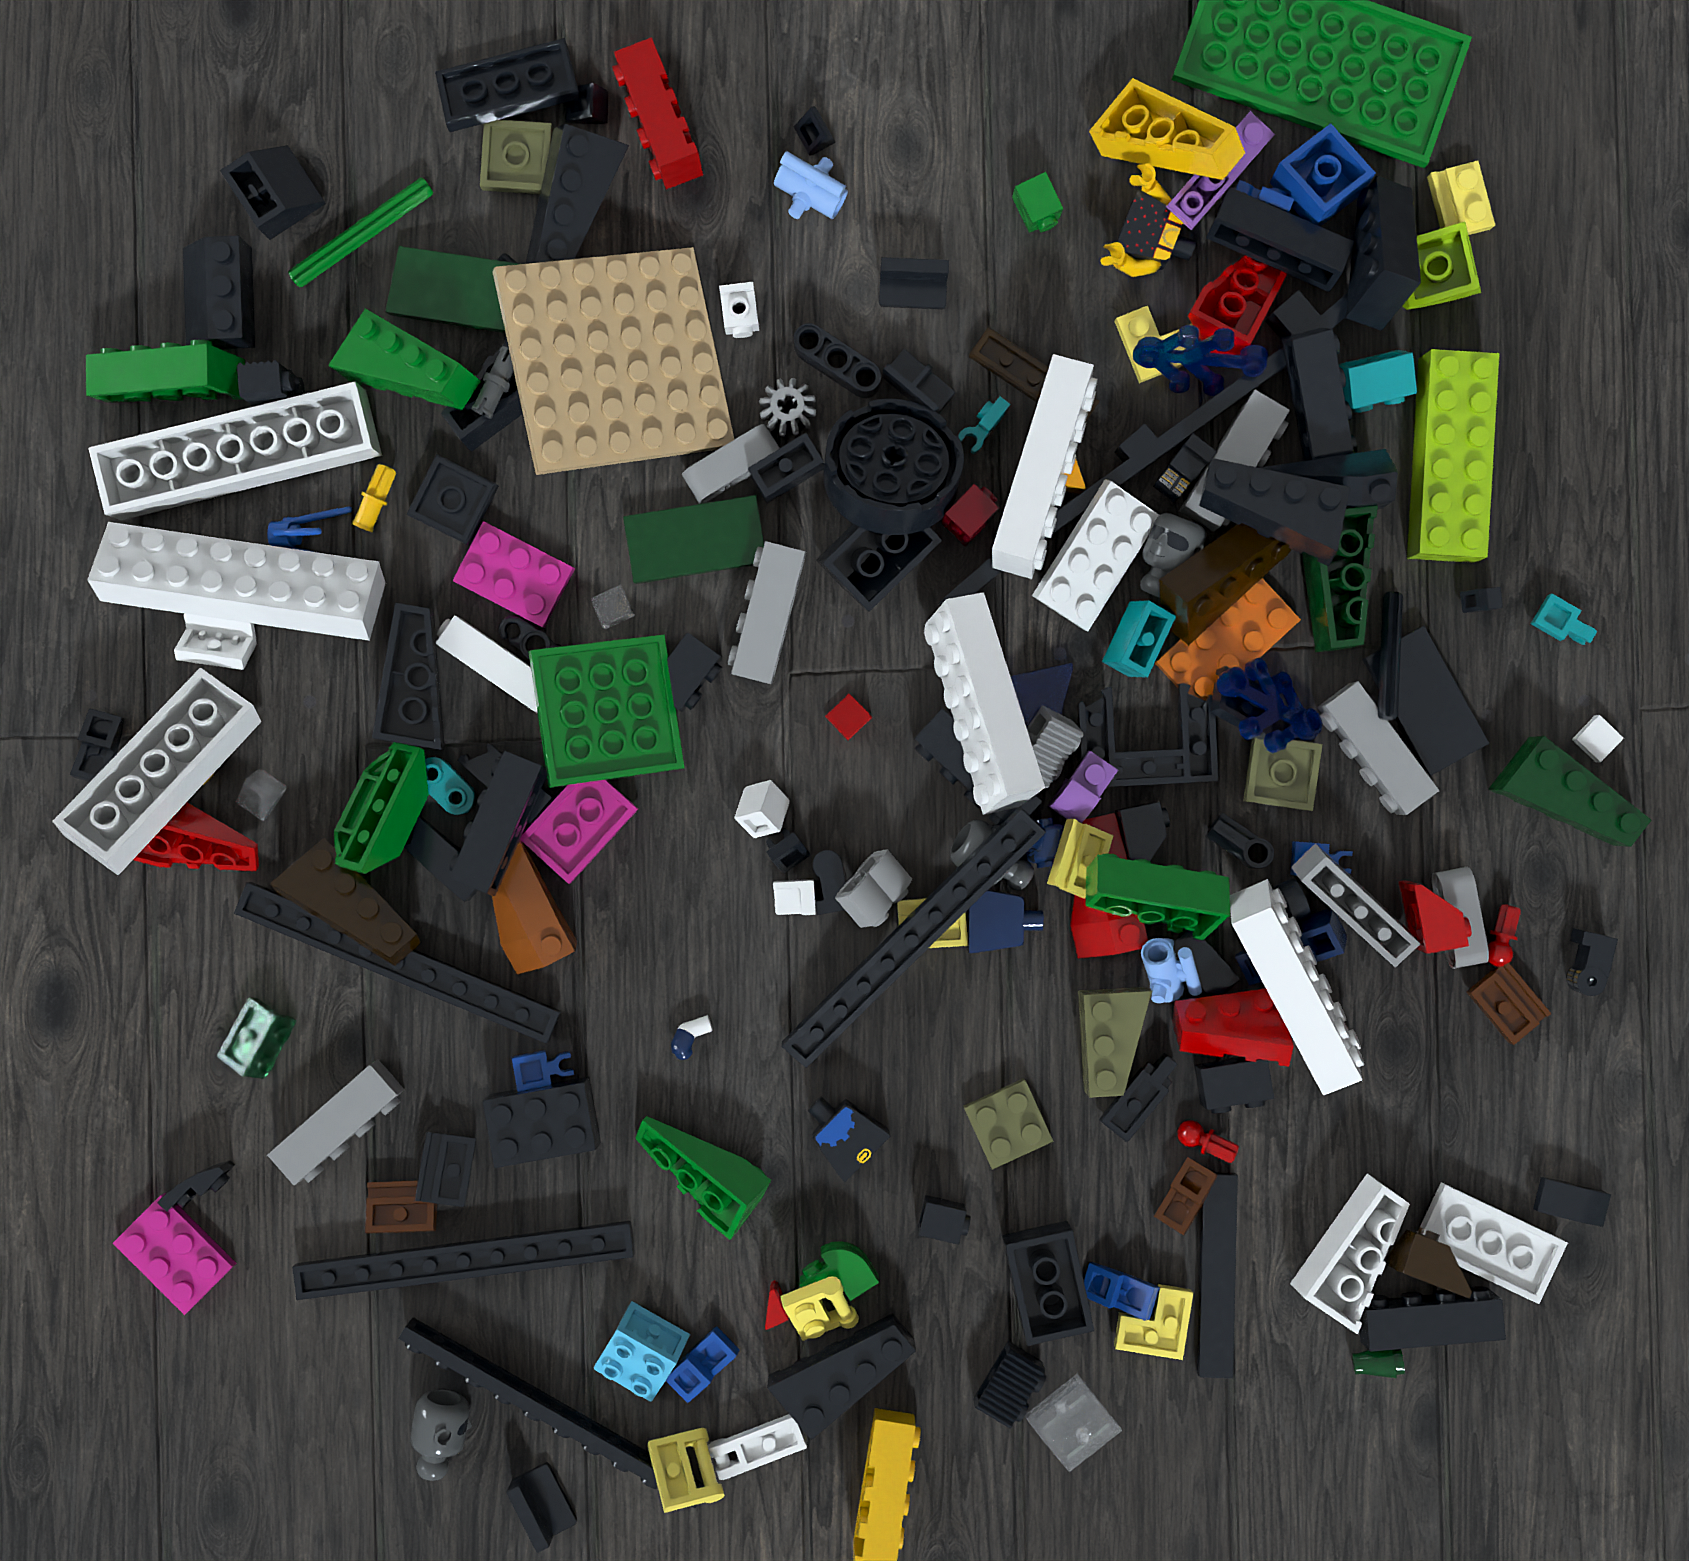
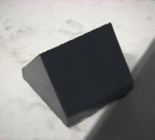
M815 106L811 107L793 126L809 156L836 143Z

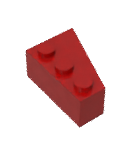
M1267 989L1175 1001L1172 1023L1180 1051L1223 1057L1224 1054L1245 1057V1061L1256 1062L1257 1059L1277 1061L1278 1065L1289 1067L1294 1045L1290 1032Z

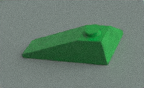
M648 1116L642 1120L635 1137L661 1169H670L679 1182L676 1187L684 1195L689 1192L699 1203L700 1207L697 1211L729 1240L735 1236L763 1198L771 1182V1179L760 1168L753 1166L746 1159Z

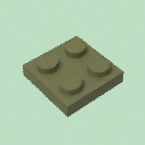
M496 120L485 123L483 128L480 187L482 191L540 194L554 130L552 123Z
M1252 736L1243 801L1313 811L1323 744L1277 737L1259 740Z
M1024 1078L963 1106L992 1170L1054 1142Z

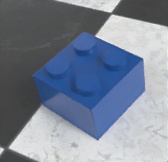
M1330 123L1283 159L1269 183L1274 188L1284 191L1288 197L1294 199L1291 207L1302 219L1322 226L1358 198L1362 189L1368 187L1376 172Z

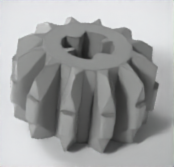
M795 378L790 379L789 387H784L783 380L777 379L778 390L776 391L771 386H767L765 392L770 398L764 397L759 400L760 405L767 408L760 412L761 419H770L767 424V428L770 431L780 425V436L784 437L787 428L790 427L792 428L793 435L797 436L799 435L797 425L800 424L808 429L810 422L806 417L816 416V409L809 407L816 402L815 396H805L808 392V385L806 384L796 389ZM787 401L793 402V408H796L790 409L789 414L783 413V408L779 407L785 406Z

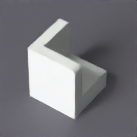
M771 780L747 786L743 790L734 818L753 838L780 832L789 806V799Z
M814 879L773 882L775 913L777 915L816 914Z

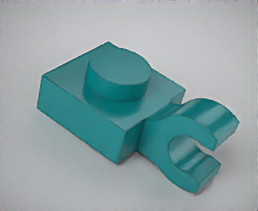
M999 396L994 404L988 401L976 416L981 420L976 427L964 428L959 433L958 437L961 442L967 436L975 438L976 444L971 449L972 454H976L981 449L985 438L989 436L1007 413L1011 404L1001 396Z
M1554 594L1547 595L1531 622V625L1559 641L1564 640L1568 634L1571 639L1581 645H1585L1586 642L1591 643L1597 633L1596 629L1577 620L1582 610Z

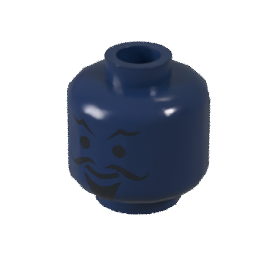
M1053 818L1036 820L1045 829L1046 833L1026 852L1029 862L1037 864V868L1052 866L1064 825L1054 824Z

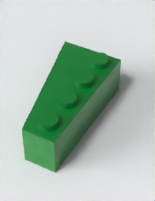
M366 308L328 365L350 382H356L359 385H370L375 389L383 391L386 389L395 391L411 398L412 396L423 398L428 402L463 410L481 382L460 363Z
M191 340L190 345L186 346L166 342L161 343L160 348L154 349L148 346L134 345L130 346V351L103 348L100 349L99 354L86 355V396L109 403L151 402V395L155 399L183 401V395L201 398L202 400H217V393H223L231 396L234 400H243L239 394L237 365L240 362L245 365V359L212 346L211 341Z
M1115 854L1097 855L1086 868V906L1121 917L1136 914L1141 923L1151 925L1156 922H1163L1167 924V930L1181 933L1183 929L1193 931V938L1204 940L1230 916L1229 877L1217 875L1213 871L1197 872L1185 870L1179 865H1156L1145 859L1133 861L1119 858Z

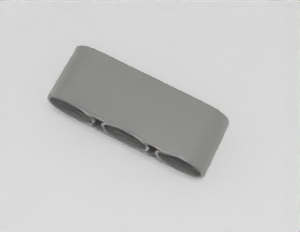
M761 424L693 464L682 473V476L699 504H703L750 476L748 472L750 466L777 451L780 447L766 424Z
M1467 866L1433 873V893L1462 911L1463 917L1467 916L1471 925L1472 935L1467 937L1469 946L1445 951L1449 966L1455 969L1488 962L1489 950L1473 872Z

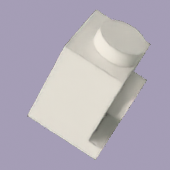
M753 282L719 286L726 335L733 334L734 338H745L753 335V331H759ZM737 306L746 307L742 314H736L733 311V308Z

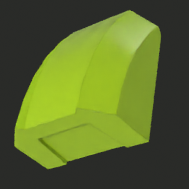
M1465 221L1417 236L1421 284L1403 304V308L1406 310L1416 309L1481 293Z

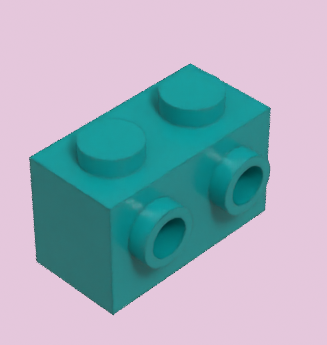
M1395 350L1339 364L1346 377V386L1343 388L1344 398L1349 403L1352 412L1372 410L1373 404L1384 402L1385 405L1398 404L1405 401L1404 396L1417 394L1412 352Z
M1151 601L1129 602L1102 662L1128 677H1148L1176 616Z

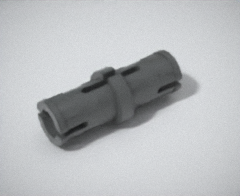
M501 346L490 372H486L483 377L485 383L474 405H472V409L480 415L485 413V417L490 419L493 417L503 392H508L511 386L508 382L514 370L508 347Z

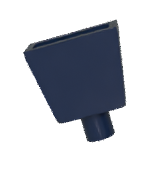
M987 890L967 910L968 953H979L1023 945L1024 930L1043 931V910H1024V897Z

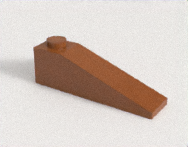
M520 839L496 896H492L500 943L517 974L546 967L575 952L577 945L576 938Z

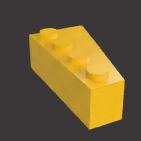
M1134 78L1131 79L1089 130L1101 156L1139 164H1150L1155 167L1224 180L1245 154L1234 126Z
M874 1408L853 1538V1561H897L898 1550L902 1549L904 1540L903 1515L907 1516L910 1502V1494H906L908 1482H913L915 1461L911 1460L912 1449H918L921 1427H916L914 1414Z

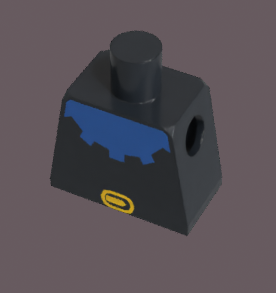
M821 1096L808 1109V1112L820 1123L813 1131L812 1138L844 1182L891 1137L890 1130L885 1125L847 1099L834 1109Z

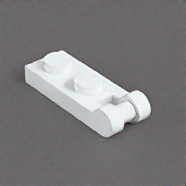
M788 1414L726 1439L715 1440L708 1445L710 1457L715 1458L718 1465L715 1470L719 1480H725L806 1449L807 1441L801 1427ZM736 1451L738 1459L730 1460L727 1453Z

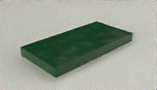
M399 246L385 312L392 316L506 333L493 270L494 267L519 265V263Z
M756 495L623 516L634 584L752 566L757 547L764 548Z

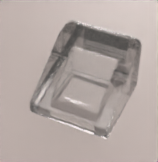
M622 585L590 598L600 624L604 629L635 616Z
M259 769L246 778L236 803L264 821L284 794L286 786L264 770Z

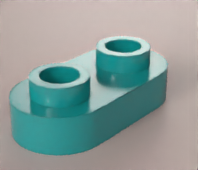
M436 757L425 759L429 795L451 814L460 815L472 810L476 803L474 788L444 759ZM431 768H435L438 771V777L433 781L428 777V771ZM456 791L462 795V801L459 804H455L452 801V794Z

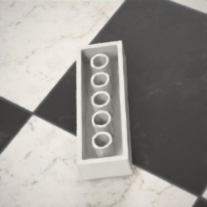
M1055 354L1052 356L992 547V568L1032 579L1035 569H1042L1047 552V540H1044V538L1052 537L1058 509L1054 506L1062 505L1067 486L1065 485L1068 475H1064V473L1070 475L1072 473L1077 445L1082 441L1087 413L1091 411L1096 394L1095 388L1098 379L1092 377L1093 364Z
M984 592L946 599L926 622L924 634L927 643L932 646L935 656L934 668L936 674L941 677L943 682L945 704L949 709L951 708L954 718V734L962 744L965 769L971 774L974 783V799L981 806L983 815L1017 808L1043 790L1045 785Z
M199 668L52 822L66 838L119 875L261 723L254 706L205 670Z
M1268 879L1230 895L1232 926L1322 1094L1326 1095L1362 1081L1360 1067L1365 1064L1359 1051L1361 1045L1354 1030L1348 1031L1344 1023L1346 1016L1340 1003H1333L1329 994L1332 993L1327 978L1324 974L1318 975L1314 966L1317 965V961L1309 945L1303 946L1300 939L1302 933L1294 917L1288 918L1285 911L1287 904L1280 889L1273 890Z

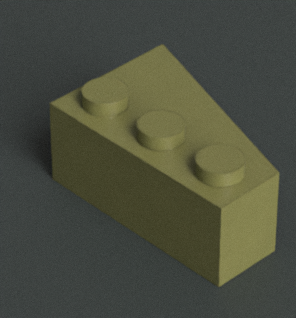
M1132 987L1078 991L1084 1092L1089 1098L1124 1096L1152 993L1148 988Z

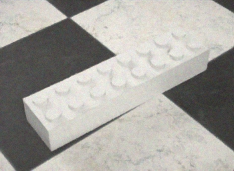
M356 382L88 448L104 514L118 520H125L382 456L366 390Z
M108 522L87 579L99 600L103 602L369 641L386 583L378 561Z

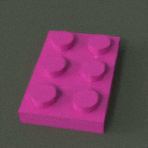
M483 521L453 582L545 628L575 568Z
M608 780L567 785L522 834L520 839L568 884H571L637 812L638 808Z
M163 1193L113 1244L185 1315L237 1263L179 1205L166 1212L157 1203L166 1194Z

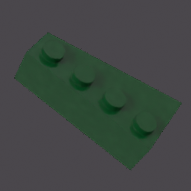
M1378 505L1346 509L1338 551L1329 566L1318 562V558L1302 552L1315 652L1341 650L1364 645L1368 609L1366 592L1367 583L1371 580L1372 569L1369 568L1371 549L1374 548L1375 534L1372 533L1374 518H1377Z
M1545 736L1528 737L1488 789L1496 794L1506 796L1523 806L1544 813L1552 819L1571 825L1575 829L1613 846L1631 847L1652 821Z

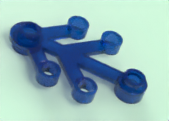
M1192 325L1181 327L1179 332L1164 340L1156 337L1142 338L1133 349V360L1144 368H1156L1170 380L1169 388L1171 391L1184 393L1190 388V375L1185 371H1179L1171 364L1181 363L1203 382V391L1209 396H1216L1224 390V378L1219 374L1213 373L1206 366L1241 368L1246 376L1257 377L1266 369L1268 359L1267 350L1259 345L1246 346L1240 351V355L1209 353L1215 349L1222 352L1231 350L1234 347V332L1228 328H1221L1216 330L1214 335L1199 342L1200 331ZM1179 346L1186 348L1184 350H1174Z
M1255 658L1245 664V672L1239 667H1233L1220 674L1217 680V688L1223 696H1240L1266 711L1257 717L1252 716L1239 723V731L1245 739L1250 740L1260 736L1263 729L1282 719L1291 725L1282 731L1275 730L1268 733L1264 737L1266 749L1271 753H1276L1285 749L1287 743L1297 737L1303 741H1310L1315 739L1318 733L1321 732L1323 723L1319 713L1312 708H1303L1292 686V680L1286 672H1279L1270 677L1265 661L1261 658ZM1248 678L1253 681L1258 680L1264 693L1249 686ZM1283 693L1289 707L1284 705L1279 694Z

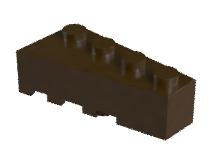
M1241 523L1160 578L1161 608L1176 616L1170 630L1189 646L1291 552L1288 544L1271 536L1266 538L1258 534V530Z
M325 838L270 883L277 894L287 900L289 899L306 912L318 917L335 930L352 938L358 944L394 966L421 943L413 929L357 871L335 864V857L337 856L335 848Z

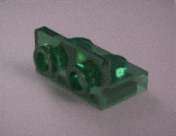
M249 997L216 1057L242 1077L264 1079L274 1067L275 1060L285 1042L289 1039L296 1020L291 1016L278 1014L258 998Z

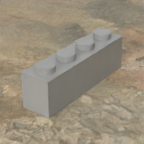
M1254 390L1247 396L1217 446V452L1213 458L1258 468L1263 467L1271 454V451L1267 448L1272 439L1279 440L1289 424L1284 419L1290 410L1259 391ZM1209 461L1179 511L1211 531H1215L1221 525L1226 527L1230 520L1199 506L1205 475L1210 464Z
M765 541L764 548L757 547L753 566L758 567L755 581L749 580L745 593V599L750 600L747 614L741 612L736 632L741 633V638L738 646H732L728 659V665L733 666L731 674L767 684L773 683L807 552Z
M1359 681L1347 684L1317 707L1321 712L1319 718L1322 724L1330 732L1335 731L1342 741L1339 743L1342 751L1350 759L1355 758L1362 768L1359 770L1362 778L1370 786L1375 785L1382 795L1379 797L1382 805L1390 813L1395 812L1396 815H1408L1439 792V789L1387 720L1379 719L1378 707Z
M1316 843L1291 867L1309 889L1395 968L1420 945L1408 928Z
M377 1060L365 1068L267 1156L294 1186L303 1179L309 1183L324 1170L320 1165L329 1156L333 1160L337 1159L350 1147L346 1143L347 1140L354 1134L359 1138L362 1137L375 1125L371 1119L380 1111L387 1115L401 1102L397 1096L405 1089L386 1067Z

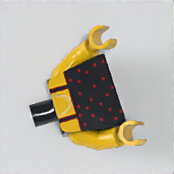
M1150 164L1137 165V168L1142 172V177L1131 175L1130 183L1133 186H1142V191L1137 190L1117 241L1104 245V248L1109 250L1111 256L1101 258L1102 265L1108 266L1113 264L1115 268L1131 277L1152 274L1157 270H1163L1170 255L1189 261L1197 241L1179 235L1183 222L1166 207L1172 199L1155 179L1156 172Z

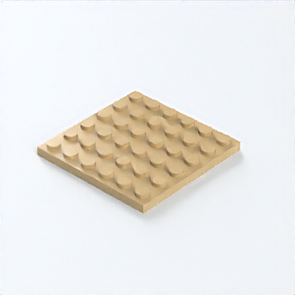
M693 247L494 267V281L536 475L718 450L735 440Z

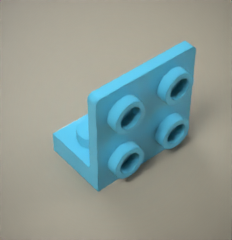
M631 1301L615 1333L597 1360L594 1370L631 1390L637 1396L652 1401L677 1364L690 1334Z

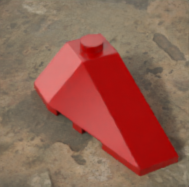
M1244 255L1235 264L1228 266L1217 279L1205 285L1188 317L1206 350L1238 366L1251 345L1287 273Z

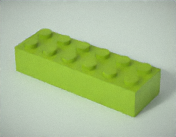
M1431 349L1418 359L1407 559L1474 563L1488 558L1499 353Z

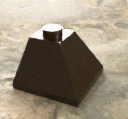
M1419 1227L1418 1233L1406 1229L1387 1256L1386 1265L1401 1273L1470 1299L1472 1291L1450 1246L1438 1241L1440 1235Z

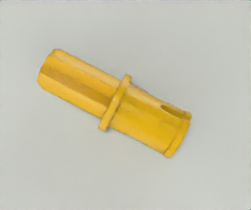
M383 464L376 466L366 492L362 491L361 493L364 497L351 524L373 532V527L382 506H387L388 502L385 499L396 475L394 469Z

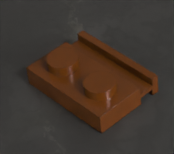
M1510 963L1497 967L1494 971L1491 970L1466 991L1502 1036L1512 1045H1515L1538 1026L1544 1017L1551 1015V1012Z
M418 1181L367 1182L368 1198H366L365 1233L436 1231L437 1204L415 1201Z

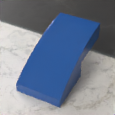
M1093 1262L1089 1263L1084 1279L1088 1299L1107 1308H1118L1144 1321L1150 1320L1160 1287Z
M716 1326L677 1363L667 1377L666 1382L689 1403L711 1383L713 1377L738 1355L740 1349Z

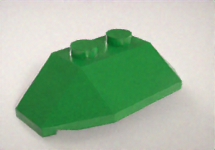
M394 742L389 747V751L379 756L363 771L334 830V845L337 855L335 857L336 865L366 874L401 855L429 796L423 749Z

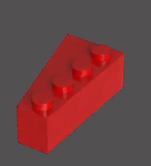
M652 37L615 51L614 55L617 65L612 66L619 87L626 85L629 96L625 97L624 100L631 118L638 116L641 128L636 129L641 145L643 149L650 147L654 159L648 162L655 180L662 179L667 190L703 176L698 150L692 141L684 116L681 117L680 115L681 111L673 88L668 85L669 80Z

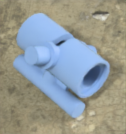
M786 151L781 158L780 164L782 165L775 177L774 186L793 196V204L788 213L793 218L799 219L804 210L807 211L812 207L830 219H834L846 199L848 190L845 189L846 185L829 176L828 173L833 166L832 161L822 157L818 165L812 166Z
M1155 938L1143 945L1141 957L1152 990L1151 1000L1153 1002H1173L1179 999L1184 992V982H1186L1191 995L1197 996L1202 992L1192 951L1189 948L1183 947L1178 951L1180 961H1177L1174 941L1172 939Z

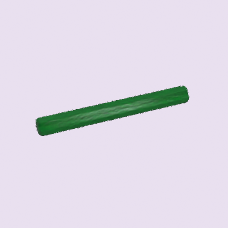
M423 177L417 179L291 268L288 274L295 285L303 287L432 196L433 191Z

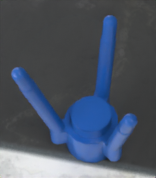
M347 506L299 517H284L282 521H271L267 531L269 545L310 551L297 548L296 545H301L303 536L319 535L322 530L320 528H301L298 524L351 513L353 509Z

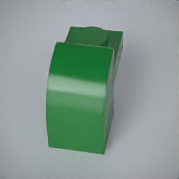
M836 1241L821 1246V1256L824 1261L820 1263L819 1260H815L803 1268L799 1285L802 1288L827 1277H837L843 1286V1291L851 1301L878 1284L879 1278L874 1266L860 1248L848 1242Z

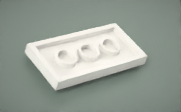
M1105 479L1032 596L1088 632L1149 536L1159 514L1112 481Z
M1442 1182L1420 1226L1440 1235L1438 1241L1450 1246L1459 1267L1538 1304L1568 1244L1566 1241Z

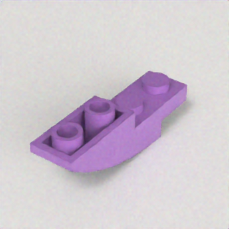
M1251 111L1236 127L1245 154L1224 180L1194 174L1166 206L1190 230L1194 228L1275 135Z

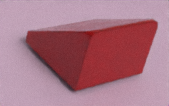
M850 694L825 716L847 741L872 719V716Z
M776 1280L772 1281L770 1285L765 1330L786 1322L789 1318L783 1308L780 1297L783 1295V1292Z

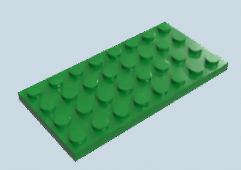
M1199 0L1171 80L1319 132L1331 123L1347 142L1425 168L1434 149L1472 36L1369 0Z

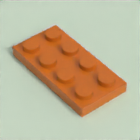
M1261 578L1189 646L1179 639L1155 661V664L1177 688L1178 684H1188L1191 686L1188 694L1206 701L1208 695H1213L1214 683L1218 681L1217 669L1228 666L1236 672L1243 674L1301 619L1267 582Z

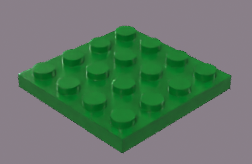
M665 635L529 651L549 788L684 768L676 708L673 702L667 662L668 654Z

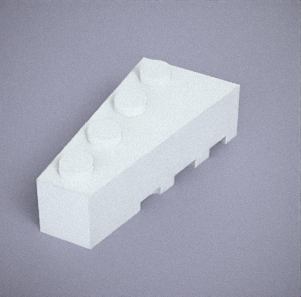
M1366 1174L1290 1284L1306 1300L1358 1334L1362 1325L1360 1321L1365 1306L1369 1307L1374 1295L1371 1292L1378 1274L1382 1275L1386 1265L1384 1258L1389 1246L1394 1245L1410 1204L1375 1178Z

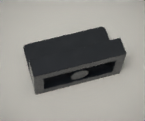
M881 257L879 305L881 307L945 309L949 260Z
M548 1462L512 1479L506 1493L537 1553L549 1548L553 1536L576 1525L577 1517Z

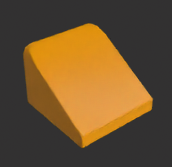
M1075 459L1071 475L1064 473V475H1068L1065 486H1067V492L1081 494L1086 488L1077 460Z

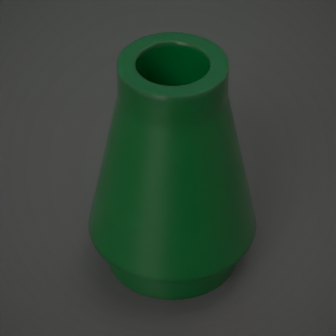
M1401 1349L1371 1352L1367 1350L1360 1353H1352L1355 1375L1366 1374L1397 1378V1375L1405 1374Z

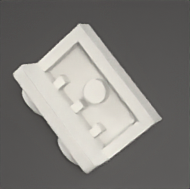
M184 613L186 630L174 649L176 660L244 670L257 645L253 623Z

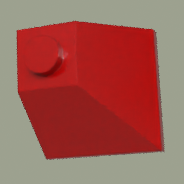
M1406 880L1398 881L1407 928L1420 943L1416 948L1417 950L1429 954L1469 946L1467 937L1472 935L1471 925L1467 916L1463 917L1462 911L1421 884Z

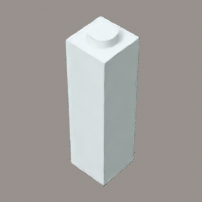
M454 615L452 620L447 619L443 622L437 632L439 639L436 641V644L537 713L532 672L529 664L460 617Z

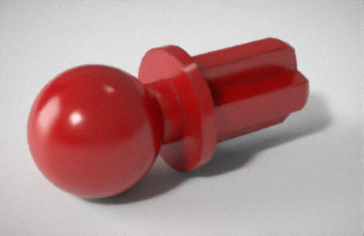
M1501 905L1494 931L1490 930V934L1496 935V938L1488 944V962L1494 966L1502 967L1510 963L1513 958V949L1509 941L1510 939H1518V937H1515L1521 910L1517 907Z
M1193 1120L1184 1121L1178 1127L1177 1137L1184 1146L1196 1147L1200 1145L1202 1146L1201 1154L1203 1155L1207 1152L1228 1163H1232L1235 1160L1239 1146L1216 1135L1214 1129H1211L1206 1134L1203 1127Z

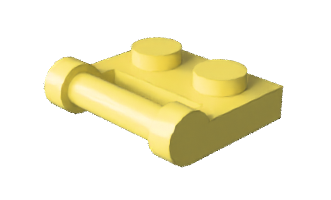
M827 1277L780 1296L784 1310L803 1341L809 1338L820 1337L825 1332L839 1326L846 1329L853 1328L859 1320L854 1307L849 1306L843 1295V1286L837 1277ZM826 1297L828 1300H831L835 1310L828 1312L821 1299Z
M706 1428L694 1429L648 1441L647 1447L664 1513L704 1502H716L725 1496L722 1484H718L707 1446L709 1437ZM688 1446L694 1447L704 1483L702 1488L696 1489L686 1451Z

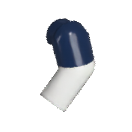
M708 1015L682 1023L678 1027L671 1042V1051L675 1054L676 1058L686 1060L693 1054L692 1044L695 1037L713 1031Z

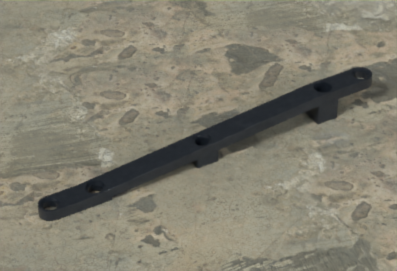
M1298 290L1267 318L1266 323L1281 340L1284 337L1320 327L1333 329L1346 317L1348 293L1325 313L1320 315ZM1283 347L1157 438L1146 424L1142 425L1115 450L1114 453L1123 463L1057 511L1055 517L1057 520L1052 536L1085 512L1105 479L1121 487L1185 441L1192 433H1196L1285 369L1287 366ZM991 556L938 604L941 606L949 598L977 594L1003 571L992 568Z

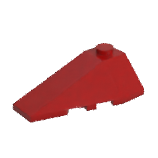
M188 802L182 806L133 859L134 861L165 868H171L173 863H186L190 869H199L201 864H213L219 870L257 871L259 867L257 843Z
M1115 813L1088 818L1082 822V824L1090 825L1113 835L1108 853L1115 854L1122 859H1127ZM1074 895L1070 927L1078 959L1115 955L1142 949L1143 945L1148 941L1145 924L1139 922L1136 914L1121 917L1086 906V899Z

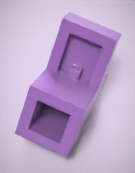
M1088 751L1071 777L1065 779L1048 804V807L1065 819H1076L1082 823L1101 799L1100 796L1118 770L1093 752Z

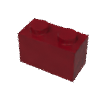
M973 484L945 513L942 525L966 547L994 518L999 509L995 504L998 500L986 487L983 486L979 489Z

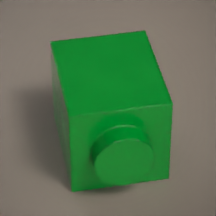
M1046 172L1014 188L1012 199L1029 233L1037 229L1040 232H1045L1058 224L1057 220L1061 216L1063 206Z

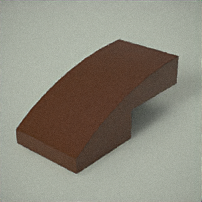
M1187 1157L1154 1217L1185 1236L1218 1175Z

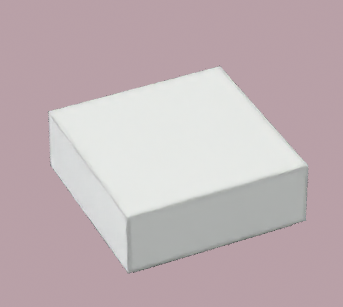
M1594 715L1572 740L1595 762H1602L1622 741L1623 737L1600 715Z

